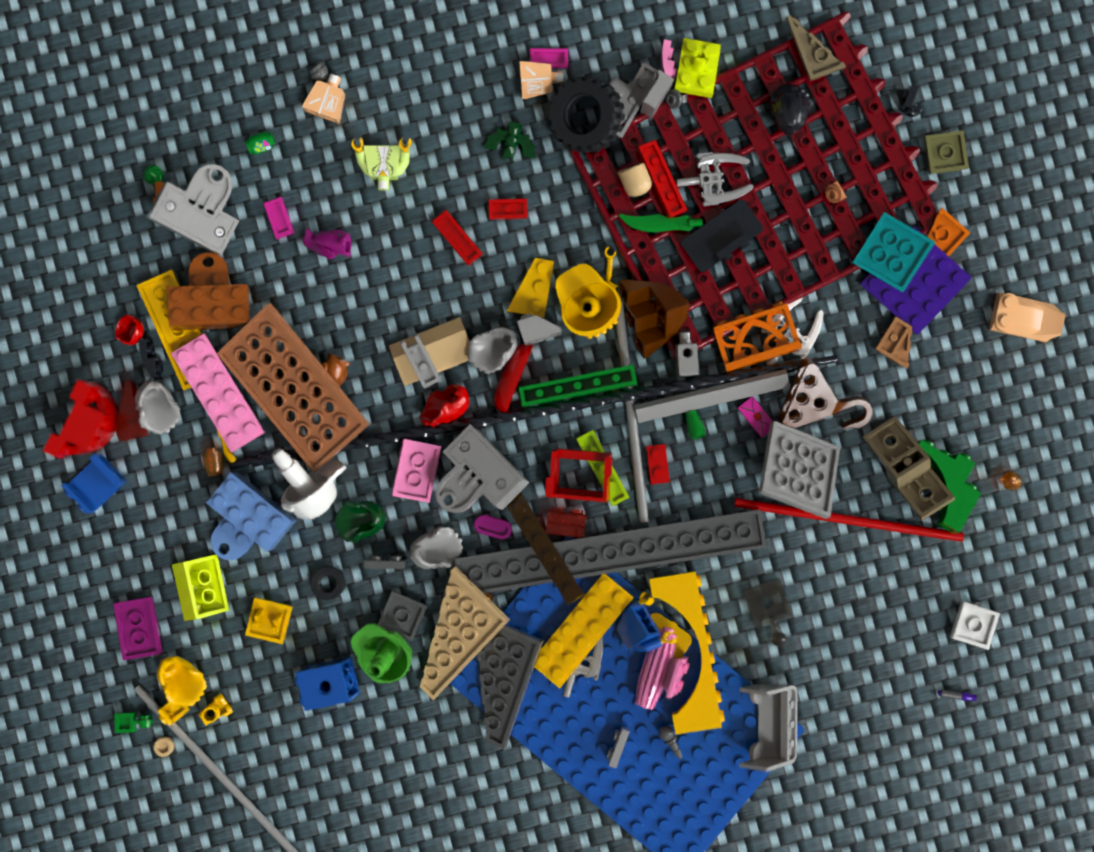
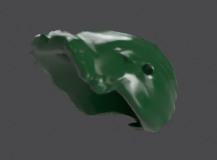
M362 500L358 503L346 501L342 503V507L334 518L336 523L335 529L338 530V535H341L342 539L346 542L356 543L360 539L370 537L384 527L386 513L380 505L373 501Z

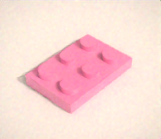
M403 439L391 495L430 503L441 446Z

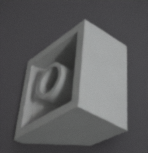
M531 313L521 316V320L517 321L525 345H528V343L534 344L562 334L560 327L537 315L532 316Z

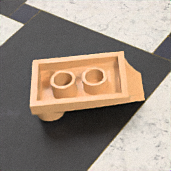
M998 292L996 293L989 330L1047 342L1054 337L1061 336L1065 313L1053 304L1015 296L1011 293Z

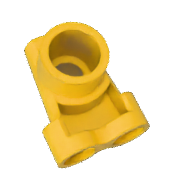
M221 693L213 698L214 701L198 713L205 725L214 722L222 716L227 717L233 713L232 708ZM213 710L214 716H208L207 711Z

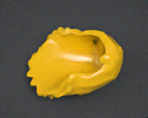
M179 656L167 657L161 660L157 669V679L164 690L167 701L171 705L193 706L195 702L200 701L201 696L205 695L203 691L207 688V685L203 678L204 675L191 663Z

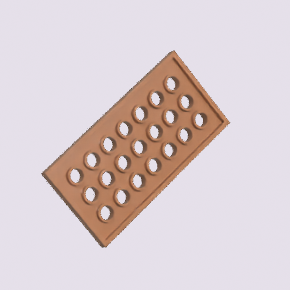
M271 303L267 304L217 353L313 473L317 472L369 425L368 421ZM267 326L272 329L271 336H268L265 332ZM254 338L259 341L258 349L252 344ZM279 341L284 344L283 351H280L277 347ZM241 351L246 353L245 361L240 358ZM266 353L271 356L270 364L265 361ZM291 356L296 358V366L290 364ZM253 366H256L259 370L257 376L252 372ZM278 368L284 373L282 379L277 376ZM303 371H305V372L308 373V375H309V380H308V381H304V380H303V378H302V373H303ZM265 381H268L271 384V389L269 391L266 390L264 387ZM290 383L296 387L294 394L289 390ZM316 386L321 389L320 397L314 393ZM278 395L283 399L282 406L276 402ZM303 398L308 401L307 409L301 405ZM328 401L334 406L332 412L326 407ZM290 410L295 413V420L289 418L288 413ZM315 413L321 418L319 424L313 419ZM339 417L345 418V427L339 424ZM302 425L307 428V435L301 433L300 428ZM326 429H330L333 432L332 439L326 436ZM314 440L319 443V450L313 448Z

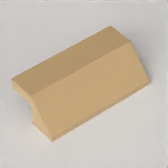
M460 317L418 334L438 373L468 361L467 355L469 354L470 341ZM414 336L404 339L407 347L417 342ZM401 341L389 345L402 382L406 386L419 381V378L400 343Z

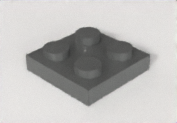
M372 554V556L364 560V569H404L407 567L408 558H403V555H391L389 558H383V554Z
M392 590L378 625L386 631H396L403 638L413 642L428 605Z

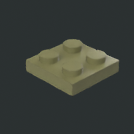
M963 130L923 137L929 175L967 170L969 168Z

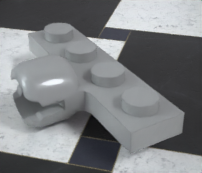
M645 62L632 83L626 84L616 77L609 83L615 88L614 91L618 92L621 96L619 101L624 104L625 108L622 110V114H625V120H621V124L627 123L621 133L618 131L616 134L620 139L624 136L649 93L658 73V70Z

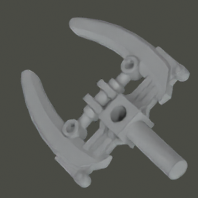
M698 153L696 155L699 159L697 167L701 171L698 177L676 179L677 187L699 184V187L703 188L701 197L704 199L702 203L704 207L719 205V203L737 199L753 189L752 184L730 192H723L721 189L724 179H721L723 172L719 170L720 163L729 162L743 165L750 163V159L731 153ZM709 164H712L715 168L714 173L709 171ZM713 184L717 186L716 193H712L711 187Z
M603 636L594 646L593 656H586L584 659L590 663V666L587 667L580 663L567 679L562 696L570 697L575 676L583 674L585 678L594 677L595 681L598 680L603 655Z

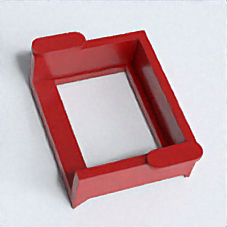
M555 448L551 451L550 476L546 478L545 495L548 498L607 502L610 499L612 452ZM560 458L603 461V491L558 487Z

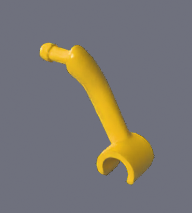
M607 247L604 252L607 258L605 282L616 289L617 285L610 282L613 258L616 255V251L612 256L607 255L609 247Z
M217 430L222 442L224 455L230 463L235 462L236 457L230 452Z

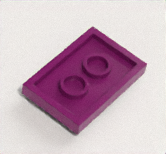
M154 597L113 603L123 661L162 654L163 650Z

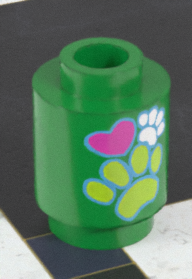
M267 130L249 136V139L245 140L251 155H258L274 149L273 144H276L273 134H268Z

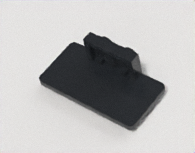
M741 199L683 239L681 246L699 272L704 273L721 260L724 262L734 256L732 253L735 250L739 249L742 251L749 246L748 241L760 234L764 228L745 200Z

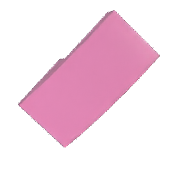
M664 39L661 51V70L675 79L677 68H673L675 61L671 60L674 48L670 47L672 41Z

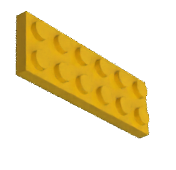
M169 270L136 286L183 390H188L192 387L171 353L201 336L202 333L200 330L172 331L169 327L167 287L180 286L174 271Z
M602 574L542 647L535 668L558 688H561L634 597L606 574Z

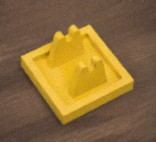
M255 597L245 635L284 644L293 606Z

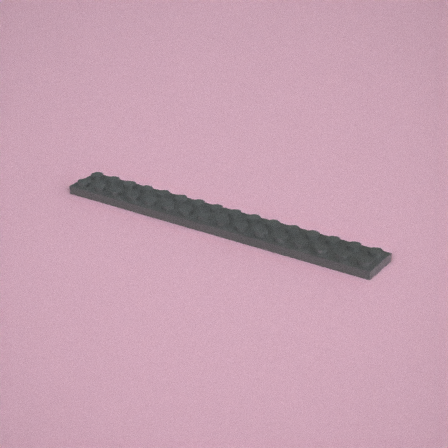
M760 509L553 542L574 579L767 548ZM531 546L455 558L456 567L482 593L553 582Z

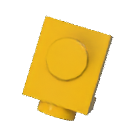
M168 702L157 710L160 714L158 717L163 724L173 725L191 708L189 706L185 707V705H171Z

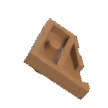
M894 317L874 350L907 369L909 367L908 356L911 347L912 326L898 317Z

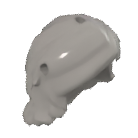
M496 327L473 337L469 342V354L467 355L469 363L473 364V368H478L479 372L484 371L485 374L494 373L496 370L502 369L517 347L514 330Z
M145 381L137 389L135 409L139 412L140 427L158 435L170 432V429L175 428V424H178L181 418L180 407L174 401L168 389L162 383Z
M449 526L438 527L412 542L409 553L410 559L416 566L422 569L451 568L455 565V558H459V555L462 554V539L458 538V533H455L453 528H449Z

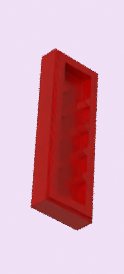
M447 210L431 221L467 266H470L483 255Z

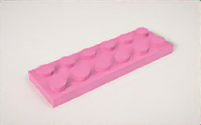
M202 334L171 353L231 453L266 433L206 334Z

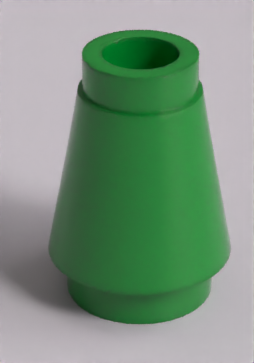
M696 410L685 413L688 436L691 437V440L706 436V428Z

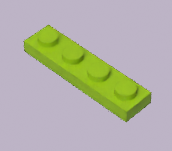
M593 430L576 439L582 450L605 452ZM588 460L603 488L604 462ZM612 466L609 501L613 507L630 497Z

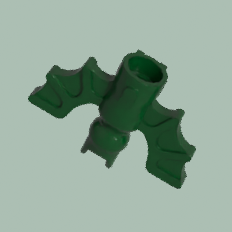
M509 122L507 131L497 128L495 134L487 136V142L483 145L484 149L495 151L498 145L505 141L506 146L503 149L502 160H505V157L511 158V162H513L516 146L521 144L523 156L536 159L534 154L536 146L530 142L529 134H521L523 125L520 123Z

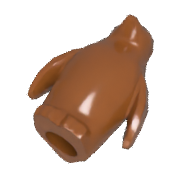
M328 352L327 360L322 366L340 387L347 378V366L350 365V362ZM316 386V395L320 397L321 389Z

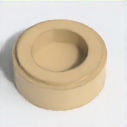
M162 736L154 743V751L161 757L171 754L175 747L174 741L168 736Z

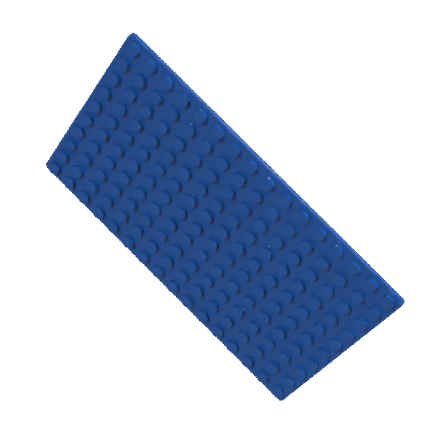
M568 534L562 541L576 538ZM617 572L606 574L634 597L629 605L635 600H640L641 592ZM601 575L575 579L584 595L569 605L566 604L553 582L523 587L503 612L510 619L506 624L543 640L542 649ZM654 603L651 606L644 604L649 614L659 613L668 620L674 621ZM621 613L603 635V655L597 681L594 680V677L585 678L583 674L575 676L570 697L562 696L565 683L561 688H558L534 667L511 735L651 852H705L771 772L740 767L741 762L750 760L749 749L755 742H758V704L752 703L749 693L740 692V688L752 684L714 654L715 663L711 664L712 671L717 672L718 683H715L716 691L720 690L722 702H719L718 706L719 710L724 712L725 722H721L722 728L675 734L672 712L678 711L685 704L699 679L702 660L699 641L690 634L692 642L683 657H689L687 662L690 663L687 674H683L681 680L684 681L682 691L671 698H667V692L663 689L654 709H646L635 704L638 678L646 652L623 650L620 648L619 642L622 638L617 631V626L621 621ZM594 648L587 656H593ZM476 655L450 684L485 713L481 696L482 684L479 678L481 674L480 664ZM587 660L581 662L584 666H590ZM797 723L798 739L804 732V728ZM622 725L628 727L630 732L617 767L613 768L608 765L606 755L609 748L614 746L615 741H613L616 729L620 730ZM668 725L673 729L674 736L677 737L676 743L681 750V759L675 756L670 746L665 745L664 741L659 737L658 732L662 726Z

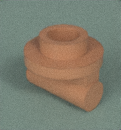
M838 181L826 187L825 195L831 203H838L847 198Z

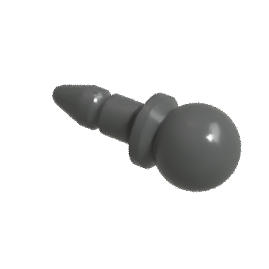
M668 725L662 726L658 732L659 737L664 741L665 745L670 746L674 755L681 759V750L676 743L677 737L674 736L673 729Z

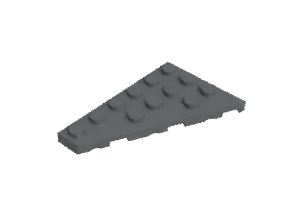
M507 624L477 654L481 673L479 678L482 684V704H484L486 741L502 749L507 747L543 644V640Z

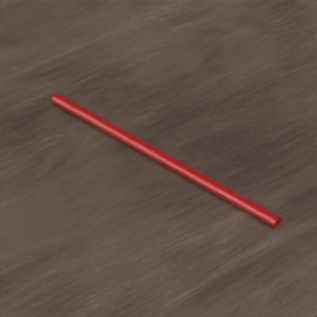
M735 498L734 507L743 509H760L763 512L963 542L964 539L963 532L952 534L943 529L831 512L829 518L825 519L794 506Z

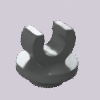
M672 89L667 94V104L671 109H677L681 103H687V95H681L678 90Z

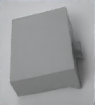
M658 70L655 83L644 99L640 114L644 113L649 117L648 120H652L659 106L667 97L674 80L672 77Z

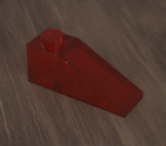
M132 380L125 381L116 422V435L118 439H121V442H129L149 436L148 430L140 427L139 412L135 409L137 387L135 381Z

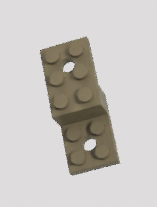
M896 416L863 436V440L886 467L887 478L921 520H924L955 500L954 495L931 469L930 457ZM892 438L896 440V443L887 445L885 441ZM923 491H930L932 495L929 498H924L921 496V493Z

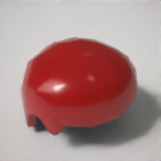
M131 315L123 316L117 323L115 338L126 345L133 346L137 344L144 333L142 321Z

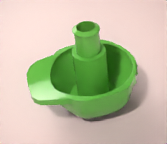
M368 623L353 635L351 646L357 656L358 664L374 682L391 683L400 680L406 675L411 666L412 649L399 633L392 630L386 631L375 623Z

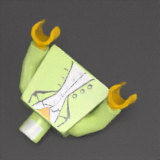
M361 137L360 145L354 144V139H352L351 146L355 149L357 162L363 173L369 176L371 180H378V190L388 191L389 180H398L399 175H402L409 165V148L412 140L409 138L408 145H405L402 137L399 141V146H364L363 149V139Z

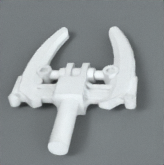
M802 298L788 304L789 310L800 303ZM822 310L816 313L814 323L807 336H802L798 332L800 329L796 328L798 338L802 342V349L792 352V354L799 355L800 359L806 358L817 339L823 321ZM776 314L772 317L774 322L780 319L778 326L783 327L785 324L784 320H782L784 318L783 315ZM788 326L786 332L782 334L789 343H792L794 340ZM761 330L762 333L766 332L768 336L771 334L767 330ZM779 357L768 360L766 364H775Z

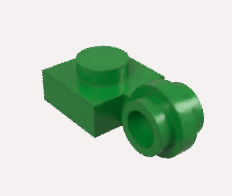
M136 712L115 713V733L136 732V724H139V728L151 727L153 718H151L150 714L139 715V719H136Z

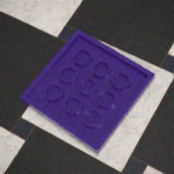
M915 226L912 227L914 230H916V231H918L919 233L923 234V233L920 232ZM934 244L903 293L870 273L860 285L896 317L911 325L912 331L918 335L972 277Z

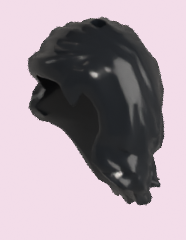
M783 84L778 86V89H775L769 95L768 104L777 129L788 136L801 130L807 120L811 103L808 98L809 94L804 88L793 84Z

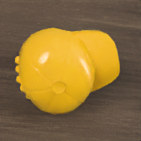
M579 264L558 277L556 280V291L561 304L562 320L571 332L579 336H587L588 339H591L593 336L598 338L600 333L606 334L607 328L612 329V324L616 325L618 323L617 319L621 313L622 306L620 296L616 289L606 283L591 266Z

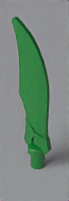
M619 214V217L627 225L644 232L690 231L693 227L702 226V218L692 219L688 215L668 219V217L660 214L649 216Z

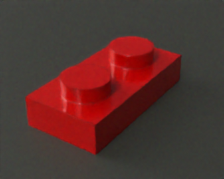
M527 199L489 200V220L528 219Z
M666 445L646 446L650 484L670 482Z

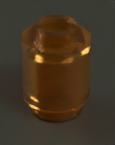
M217 448L205 449L206 453H203L202 457L204 471L207 472V476L222 475V470L224 469L222 451H218Z

